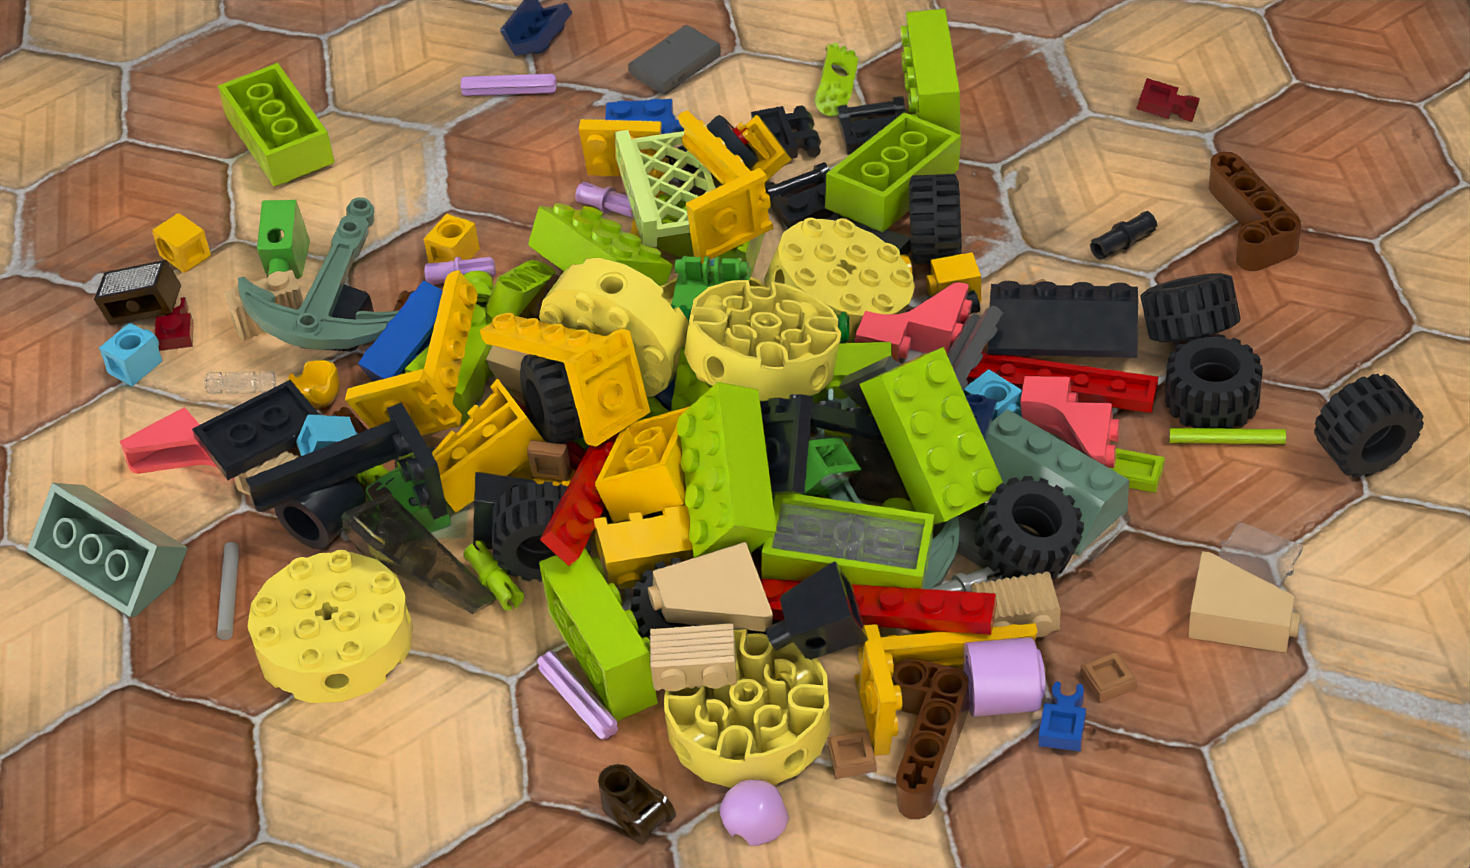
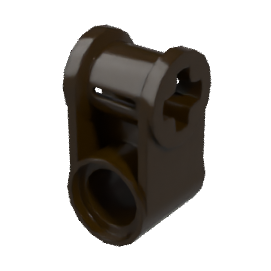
M614 764L604 768L600 773L598 783L602 810L637 843L645 844L650 839L649 834L664 821L669 823L676 818L675 809L668 798L662 792L650 786L630 767Z

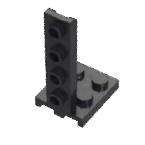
M791 394L789 399L769 398L767 401H760L772 495L804 494L810 426L876 442H885L875 418L869 416L870 411L862 408L841 410V403L832 401H819L816 404L812 403V396Z
M402 402L387 408L390 418L389 422L245 479L255 510L265 512L398 458L397 465L405 482L412 481L414 485L412 492L420 508L426 506L433 520L448 514L438 463Z

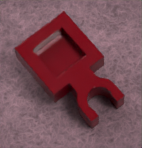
M1146 78L1136 109L1169 119L1170 113H1174L1181 119L1193 122L1200 98L1191 95H1178L1179 87Z
M180 297L181 303L173 308L172 313L156 317L155 336L159 341V351L193 347L194 322L191 313H188L186 297Z

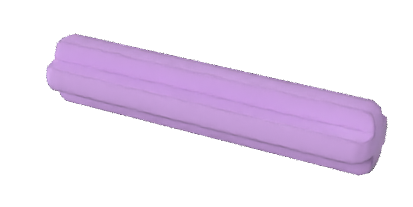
M554 74L466 76L461 79V92L464 96L554 93L557 88L556 76Z
M548 651L545 655L538 658L537 663L539 664L540 672L600 739L607 740L611 735L617 733V720L556 652Z

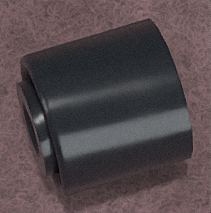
M352 476L277 506L274 509L282 526L295 539L313 549L322 550L328 547L353 520V517L364 508L366 497L360 483Z

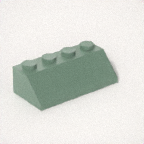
M1006 409L991 422L985 442L1004 484H1007L1008 480L1017 477L1020 481L1024 476H1032L1034 481H1039L1040 478L1049 480L1048 485L1055 487L1057 484L1063 488L1062 493L1065 496L1070 495L1075 500L1073 507L1080 508L1082 517L1079 521L1084 522V531L1081 534L1082 539L1074 554L1080 556L1128 512L1129 480L1009 409Z
M52 483L26 552L129 617H136L175 582L188 547L85 485Z

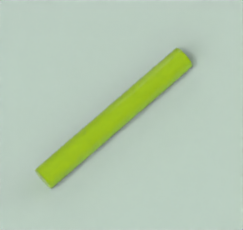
M1170 428L1169 443L1286 444V429Z

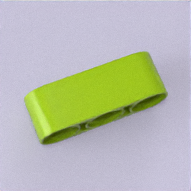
M530 260L500 275L486 305V313L492 318L504 313H513L514 316H519L553 274H557L556 271L543 262Z

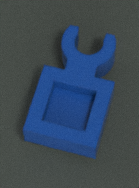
M1056 681L1053 684V704L1044 703L1039 731V746L1081 751L1086 720V708H1081L1084 700L1082 684H1077L1076 692L1071 696L1061 693V682Z

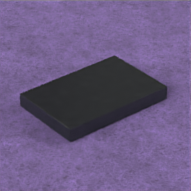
M288 380L192 428L194 438L226 479L230 480L297 446L296 441L307 415L320 414L295 384Z

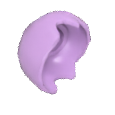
M743 780L726 792L719 807L721 820L731 836L735 834L740 835L751 846H758L773 841L785 830L789 819L778 789L763 780Z

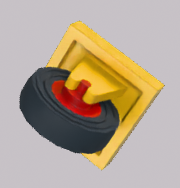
M721 115L716 116L707 125L708 130L716 138L720 137L724 141L729 151L741 157L745 166L750 171L761 168L767 174V180L792 160L758 115L753 117L747 124L740 122L735 128Z

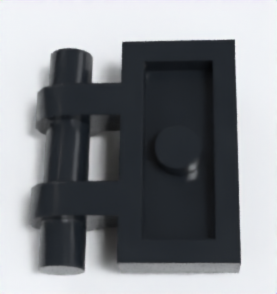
M799 105L794 108V113L789 114L785 113L783 106L751 112V119L758 115L791 159L798 158L799 148L806 150L810 157H816L821 153V139L818 132L813 130L815 123L812 114L806 110L805 106Z

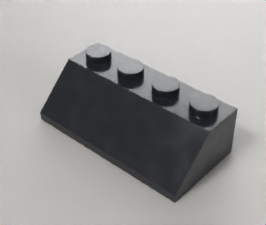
M1002 281L998 284H991L989 307L996 306L1003 314L996 324L998 328L996 334L988 341V355L1137 358L1138 287L1130 286L1126 283L1094 286L1088 282L1056 285L1049 281H1041L1035 285L1019 284L1016 281Z

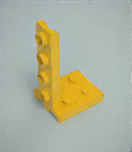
M686 110L678 115L679 124L684 128L685 133L681 137L682 145L723 184L686 203L694 257H701V263L703 264L705 256H709L711 260L774 228L768 214V208L771 207L770 196L765 190L767 174L761 168L750 171L739 155H734L729 151L720 137L716 138L702 120H697Z
M581 119L579 134L587 175L621 176L616 160L615 132L629 130L631 139L661 135V121ZM652 148L639 150L641 153L651 157L658 152ZM664 157V158L661 160V161H663V162L669 164V159H668V157ZM654 168L648 173V175L660 179L665 174ZM660 191L655 198H659L660 194H665V192ZM633 217L631 234L640 237Z
M460 270L449 273L445 279L424 369L347 389L345 401L369 428L389 422L390 418L387 408L401 402L421 436L460 426L462 414L453 405L456 386L458 385V377L465 355L466 342L469 330L471 329L472 316L478 295L474 285L468 282Z
M513 313L500 314L493 318L492 323L480 329L481 337L486 344L564 362L586 444L598 446L650 413L630 330L619 328L607 336L589 333L583 329L576 330L563 327L562 324H549L540 322L535 318L527 319L514 316Z
M1036 623L993 627L992 635L929 632L902 636L892 635L888 637H880L877 624L865 625L868 640L863 642V647L858 648L857 661L860 665V674H855L854 681L874 756L890 754L892 737L898 736L896 711L902 709V694L900 686L893 685L891 679L894 675V665L897 662L912 658L964 669L965 643L1031 637L1035 642L1038 632Z

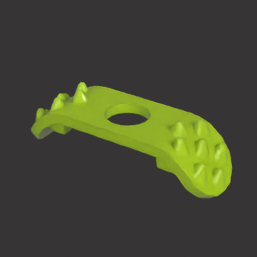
M838 43L827 44L825 48L827 53L822 76L814 97L817 109L827 116H836L837 106L848 104L859 59L855 55L854 50L847 51L846 46L839 48ZM832 65L844 68L847 76H840L835 73Z

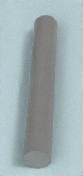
M234 542L226 543L223 553L217 637L222 640H229L233 637L239 545Z

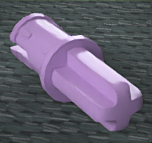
M582 182V184L578 185L575 194L578 203L595 206L606 214L612 211L634 217L627 195L617 193L615 188L610 186L601 188L587 182Z
M456 257L455 261L426 263L424 268L426 282L432 285L445 283L447 275L457 270H460L463 275L476 270L484 271L491 277H494L496 274L495 262L491 257L468 260Z

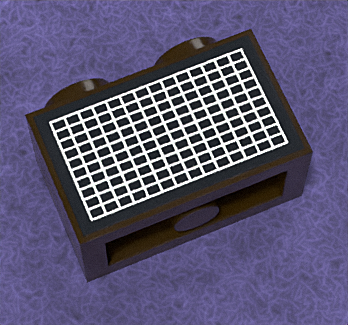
M161 260L104 272L94 301L109 325L172 313L182 285L167 260Z

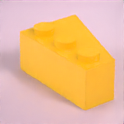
M499 379L491 385L493 393L480 408L474 405L467 412L470 419L457 434L451 431L432 452L433 457L438 463L444 498L455 513L474 501L475 472L507 476L529 459L527 448L531 440L545 442Z
M682 505L664 508L662 510L663 515L646 519L642 518L641 512L629 513L627 516L628 521L607 524L606 517L594 519L596 546L607 584L614 583L619 589L631 588L636 585L637 581L641 582L642 574L647 569L653 572L656 563L664 561L665 565L668 566L671 565V558H680V562L687 561L689 558L693 559V546L689 539L690 519L688 507Z

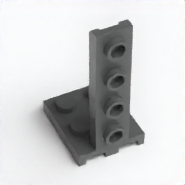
M996 306L987 308L981 316L974 314L968 317L961 332L947 353L963 391L968 384L966 378L970 371L979 364L983 357L981 351L985 344L997 332L996 324L1003 312ZM888 356L845 376L839 388L862 409L869 410V415L874 417L860 387V383L901 365V363Z

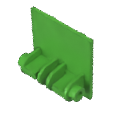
M683 256L682 259H676L675 273H678L672 304L676 308L686 305L687 309H691L694 298L708 287L731 280L750 281L752 269L749 267V262L742 261V258H722L721 266L720 257H715L714 266H711L709 256L704 257L703 265L701 257Z

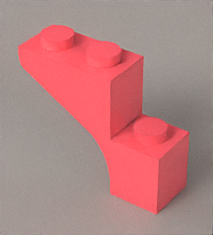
M953 283L906 313L878 314L865 311L855 335V343L891 342L892 358L897 362H900L901 358L907 359L910 350L929 353L944 347L947 354L962 330L964 324H961V321L965 322L971 313L972 301L967 300L969 285Z
M1025 376L1020 401L1022 418L1047 432L1061 437L1067 444L1106 467L1115 468L1116 445H1112V442H1119L1120 421L1119 419H1113L1112 403H1078V394L1071 392L1070 377Z
M185 407L119 441L129 469L136 474L195 465L217 466L194 438L192 428L200 424Z

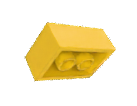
M689 407L636 421L620 431L594 484L614 523L628 520L627 516L629 513L641 512L642 518H644L648 514L662 511L664 508L684 505L686 484L684 471L681 468L682 449L680 436L677 433L678 417Z

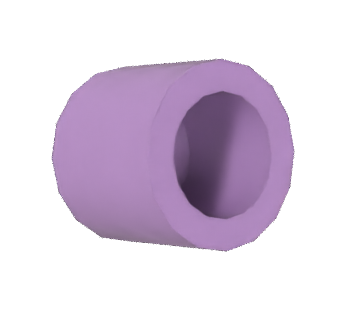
M1031 637L968 642L964 644V672L969 679V711L972 717L1036 712L1040 710L1042 699L1045 697V673L1041 651L1036 648V644Z

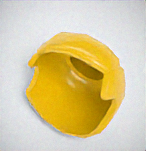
M325 360L309 361L304 364L303 373L300 376L295 377L293 373H290L288 376V380L295 384L315 410L332 404L340 391L338 370L333 362Z

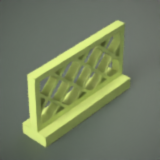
M629 130L615 132L617 164L641 243L645 246L657 247L658 237L690 233L687 211L675 205L680 200L689 202L699 197L689 192L694 186L706 190L705 193L716 189L711 173L689 151L684 152L675 148L676 145L682 144L681 137L685 134L684 131L631 139ZM652 148L658 152L651 157L641 153L639 150ZM666 155L678 159L673 166L661 160ZM686 164L699 168L694 174L682 170ZM653 168L665 173L660 179L648 175ZM675 177L685 183L681 188H678L668 182ZM660 191L672 195L667 202L655 198ZM667 214L679 218L677 222L662 224L661 221Z

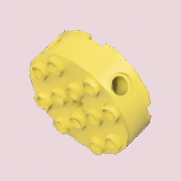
M806 218L804 221L798 222L784 231L764 278L766 288H770L771 282L790 285L816 296L833 309L836 315L846 311L847 315H849L850 323L849 338L846 343H853L855 341V335L865 311L878 314L905 313L915 288L910 268L900 257V251L896 246L885 243L873 233L858 228L854 223L843 218L836 221Z
M602 258L586 259L583 264H572L568 267L543 299L539 315L540 322L562 324L563 327L576 330L583 329L589 333L607 336L619 328L630 330L647 397H653L666 389L677 374L680 350L685 347L689 324L679 307L673 309L661 297L664 290L651 278L625 264Z
M731 280L708 287L694 298L684 354L691 369L696 373V377L712 386L716 382L758 389L760 401H767L769 398L789 399L791 394L811 396L823 390L833 379L841 332L838 328L839 319L834 310L816 296L790 285L771 282L770 288L750 286L749 280Z
M336 550L332 553H319L307 558L300 557L294 559L288 566L268 579L251 603L247 626L265 679L276 689L279 687L284 691L293 693L295 699L308 703L344 702L375 690L387 680L386 674L392 671L398 662L402 664L411 650L413 632L412 620L406 606V596L397 575L377 559L346 550Z
M747 629L734 630L737 683L734 686L728 684L720 688H709L706 686L699 688L695 686L692 689L686 687L678 691L665 690L664 711L669 742L681 764L704 781L733 788L743 780H763L776 786L780 782L800 774L822 752L831 731L827 673L818 658L806 659L794 642L779 650H775L769 642L767 635L761 633L748 634Z

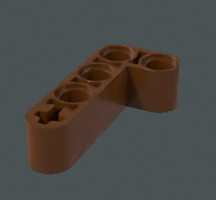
M1225 151L1213 155L1210 162L1209 191L1242 225L1238 231L1236 254L1238 266L1247 271H1258L1295 256L1299 249L1301 230L1299 216L1240 156Z
M907 658L900 660L894 665L892 683L893 685H899L901 689V711L918 715L896 774V795L899 812L909 819L918 820L930 815L938 800L969 711V679L965 672L956 667Z

